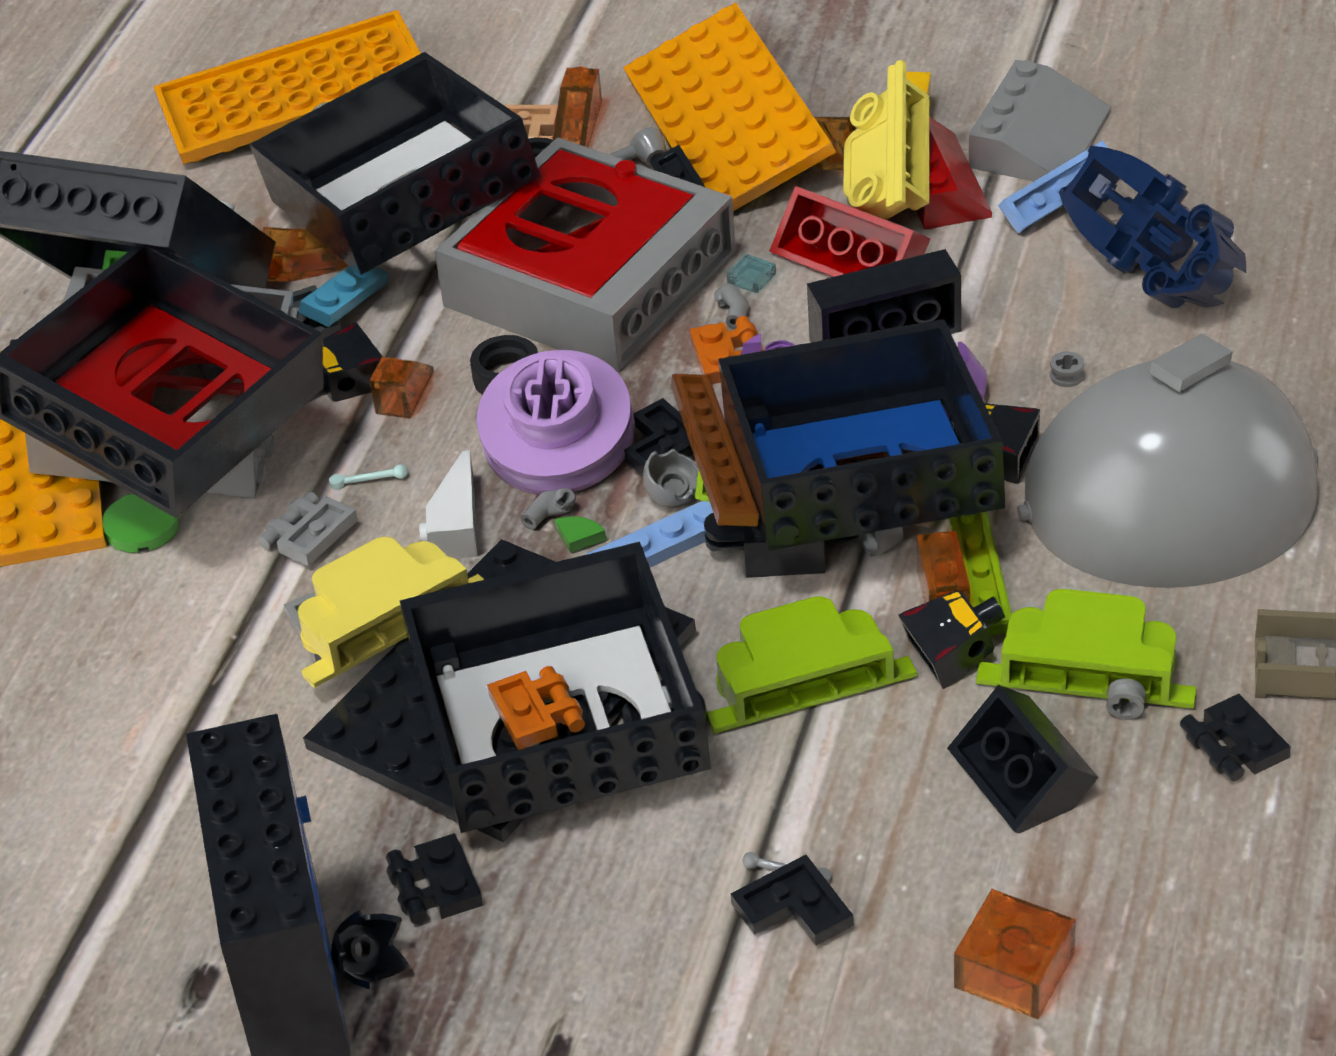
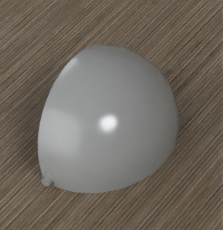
M1151 361L1121 370L1089 387L1061 410L1049 424L1032 453L1025 480L1024 505L1017 506L1019 520H1027L1044 546L1068 565L1095 577L1122 584L1164 588L1188 587L1215 583L1249 573L1270 563L1289 550L1307 530L1316 507V463H1318V453L1312 446L1310 436L1301 416L1286 395L1272 381L1259 372L1233 361L1181 392L1149 373Z

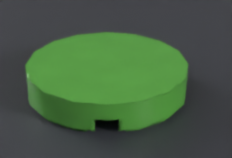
M134 494L123 496L112 503L104 513L102 520L108 543L115 549L128 553H139L138 548L148 547L150 551L161 547L173 538L180 524L179 516L175 518Z

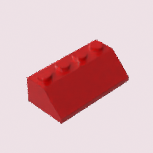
M929 116V204L916 210L924 230L992 218L991 208L955 133Z
M795 186L769 252L835 277L923 255L931 238Z

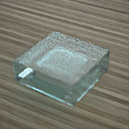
M745 254L726 273L727 283L758 293L776 274V264Z

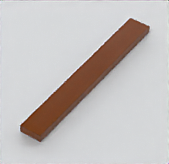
M672 374L671 388L717 525L757 526L759 512L709 376Z

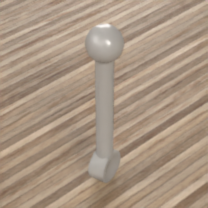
M754 852L745 853L742 859L743 865L748 869L758 866L777 870L786 865L759 858ZM823 867L818 868L830 884L831 871Z

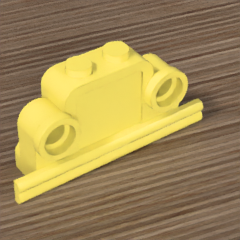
M898 60L895 65H890L887 68V90L880 95L873 92L867 93L859 98L853 106L850 121L858 129L848 136L844 144L843 192L854 208L885 220L907 208L918 210L929 204V95L906 79V62Z
M391 537L376 538L316 570L312 576L315 597L305 600L298 608L302 644L307 651L318 654L322 658L302 669L303 677L306 681H309L313 688H316L407 638L399 600L484 579L479 574L468 579L467 569L457 559L448 557L438 546L431 542L419 541L403 548Z

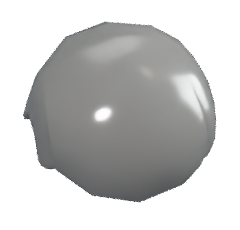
M675 449L660 455L654 451L650 454L644 466V488L652 500L663 506L686 504L695 498L699 468L691 458L677 453Z

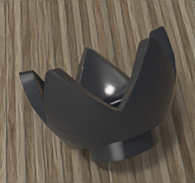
M360 909L341 922L333 935L331 943V956L339 973L349 982L372 990L377 980L394 976L409 967L408 962L393 945L402 918L384 913L366 914ZM357 942L360 943L362 949L360 957L355 953Z

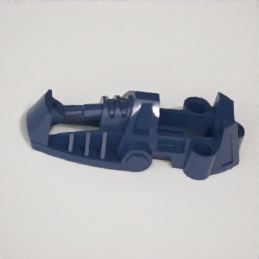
M1090 146L1087 150L1088 157L1074 179L1059 191L1063 205L1080 233L1107 258L1106 261L1122 273H1132L1136 266L1140 264V268L1146 272L1142 282L1145 294L1170 308H1178L1185 302L1206 308L1224 304L1214 295L1224 293L1231 286L1234 277V267L1246 273L1245 253L1231 239L1234 232L1232 220L1206 204H1199L1189 211L1182 204V201L1189 193L1186 190V185L1172 175H1164L1149 164L1122 151ZM1119 179L1138 192L1134 199L1131 197L1124 198L1116 192L1115 189L1118 186L1116 183ZM1110 199L1119 206L1118 210L1123 215L1116 224L1098 211L1103 201L1107 202ZM1193 239L1197 241L1198 244L1179 270L1170 264L1187 254L1193 245Z

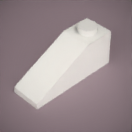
M470 450L461 452L426 505V522L419 523L420 540L435 544L448 557L455 559L478 556L475 482Z

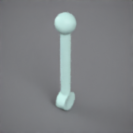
M398 464L394 469L343 477L341 474H334L329 478V483L332 489L338 490L343 488L345 484L393 476L403 479L407 476L408 469L405 465Z

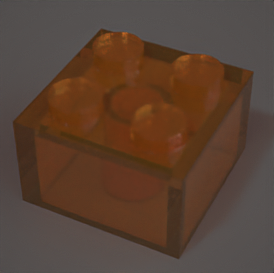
M991 889L954 952V988L1038 1020L1075 954L1076 919Z

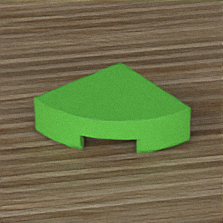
M572 516L554 520L555 530L570 553L606 540L604 528L588 518Z

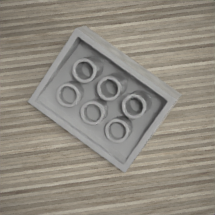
M1015 60L969 133L970 167L1034 182L1089 149L1109 116L1111 106L1047 65L1036 64L1029 60Z

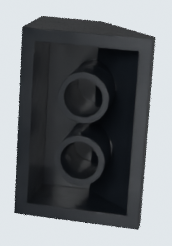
M1001 685L994 689L947 747L1010 827L1017 833H1022L1072 810L1099 778L1030 696Z

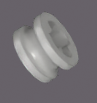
M1066 351L1057 353L1051 358L1050 378L1054 384L1061 387H1073L1082 382L1084 377V360L1079 354Z
M1125 678L1112 682L1108 687L1106 702L1108 712L1114 717L1124 720L1135 719L1141 716L1144 712L1146 697L1144 686L1138 681Z

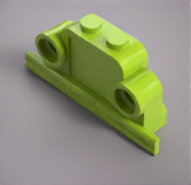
M1055 589L1051 591L1046 597L1044 611L1035 607H1024L1016 610L1009 619L1007 634L1001 652V664L980 662L976 678V684L1001 685L1009 688L1105 699L1108 698V687L1112 682L1124 678L1132 679L1144 686L1146 690L1145 703L1194 709L1197 686L1171 683L1172 674L1176 670L1177 655L1175 653L1176 632L1169 624L1161 621L1145 622L1146 606L1141 599L1135 596L1073 589Z
M815 596L749 614L740 621L741 642L725 644L718 650L716 655L718 672L716 675L717 690L722 697L727 699L729 706L706 712L707 721L711 726L713 734L914 678L918 676V672L909 655L894 659V650L888 638L880 632L869 613L863 610L851 609L839 614L830 599Z

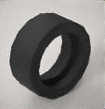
M517 335L496 336L480 343L472 351L470 358L475 389L483 395L491 381L499 374L489 371V368L505 362H516L538 353L536 345L527 338Z

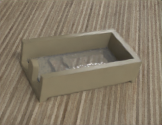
M1258 609L1255 632V698L1266 699V694L1276 696L1289 695V697L1336 699V613Z

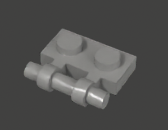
M308 492L304 497H298L288 505V511L282 517L271 520L265 526L266 531L258 538V541L265 549H269L277 542L279 553L309 567L358 521L356 509L327 496L319 502V498L315 493Z

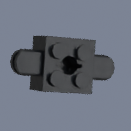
M714 513L709 514L704 521L705 543L711 551L744 550L746 578L825 573L824 545L857 543L862 536L860 534L768 551L759 523L757 526L717 525Z

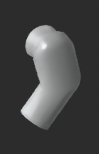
M726 283L715 291L714 299L715 301L721 299L719 306L730 307L725 321L727 326L736 329V319L740 316H746L749 302L736 285Z
M569 488L542 492L521 515L522 524L528 529L533 530L545 517L568 513L573 509L576 501L574 492Z

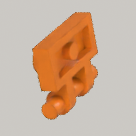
M740 316L736 319L737 328L735 330L728 331L725 322L689 329L690 341L702 375L709 376L711 384L721 383L718 359L741 355L742 350L735 351L734 348L743 347L745 342L758 335L756 326L750 322L747 316Z
M552 666L542 668L539 672L540 678L531 681L528 673L523 671L487 684L489 697L518 750L557 737L556 724L559 722L567 725L569 730L574 733L581 731L585 726V722L581 717L583 713L581 706L575 698L569 696V686L563 675L556 673ZM548 698L554 702L545 705L542 699Z

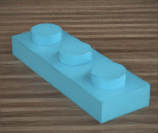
M348 266L300 301L299 313L330 327L386 285L388 272L375 267L360 275Z

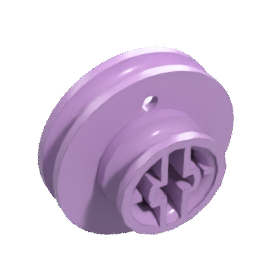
M572 350L540 352L514 362L491 381L481 397L477 410V430L485 457L492 470L503 481L514 488L538 495L545 491L559 490L560 488H569L573 492H577L600 482L622 463L625 458L624 449L631 446L635 432V421L630 396L618 372L605 361L595 356Z

